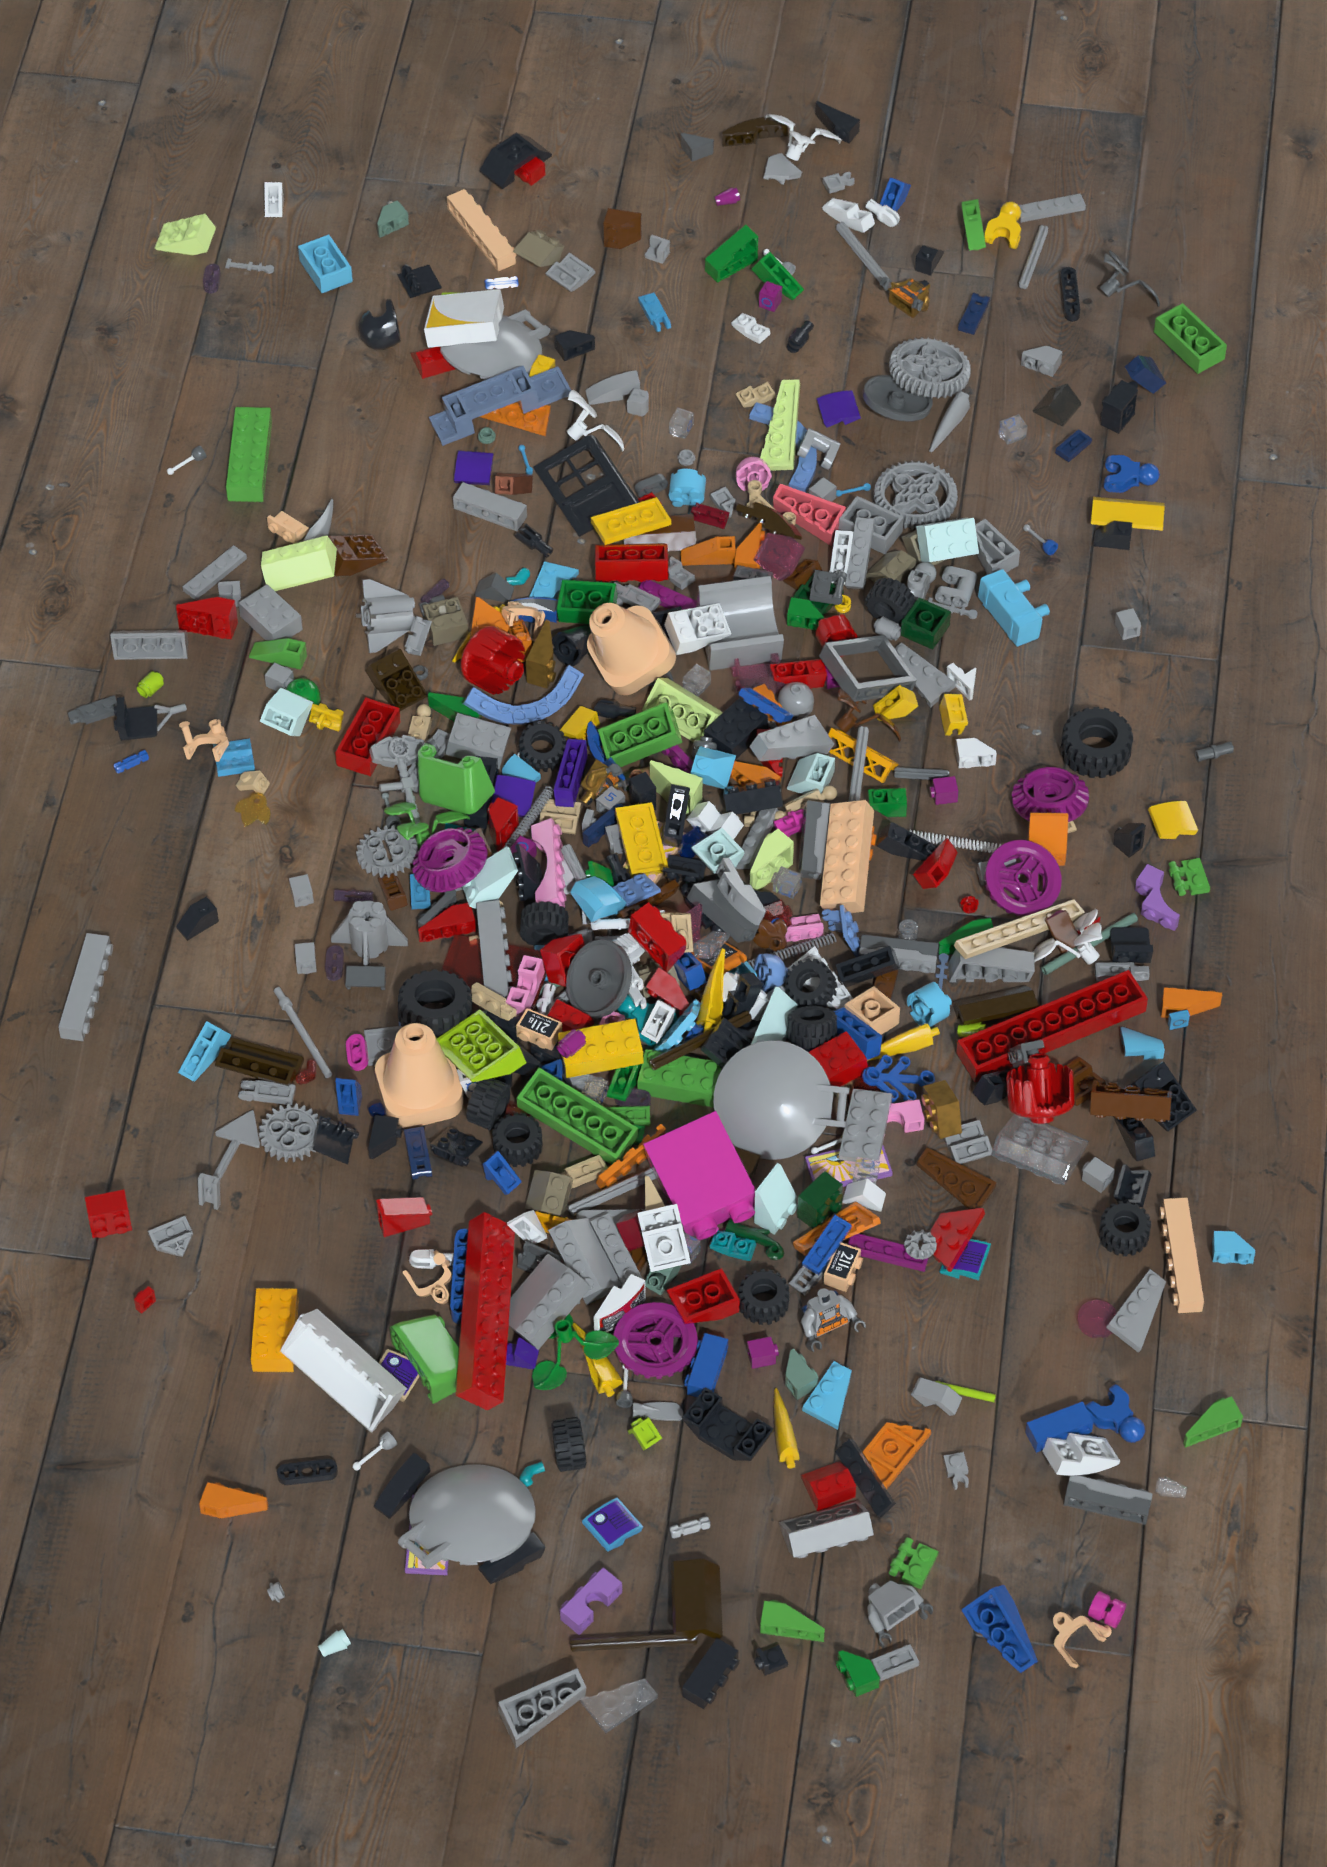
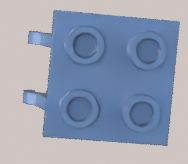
M644 873L612 887L626 901L625 906L627 907L661 892V889Z
M840 905V910H824L822 918L825 921H829V930L843 932V936L855 957L859 956L858 948H860L861 944L856 935L859 929L857 922L853 921L851 912L847 911L844 905Z

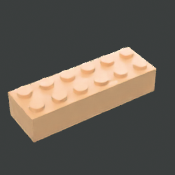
M866 800L833 803L830 806L820 906L824 910H840V905H844L846 910L851 913L864 912L874 810Z

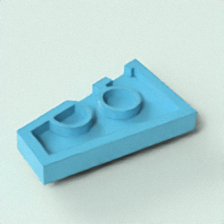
M544 561L529 598L556 599L561 589L562 580L576 578L579 575V570Z

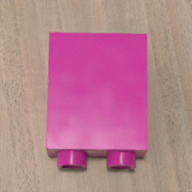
M716 1111L643 1144L649 1164L669 1204H677L686 1239L692 1236H696L698 1240L709 1238L719 1230L718 1224L732 1218L734 1223H740L748 1220L755 1214L756 1190Z

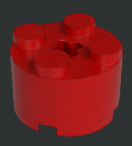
M843 614L821 619L816 630V637L822 649L825 643L858 638L851 623Z

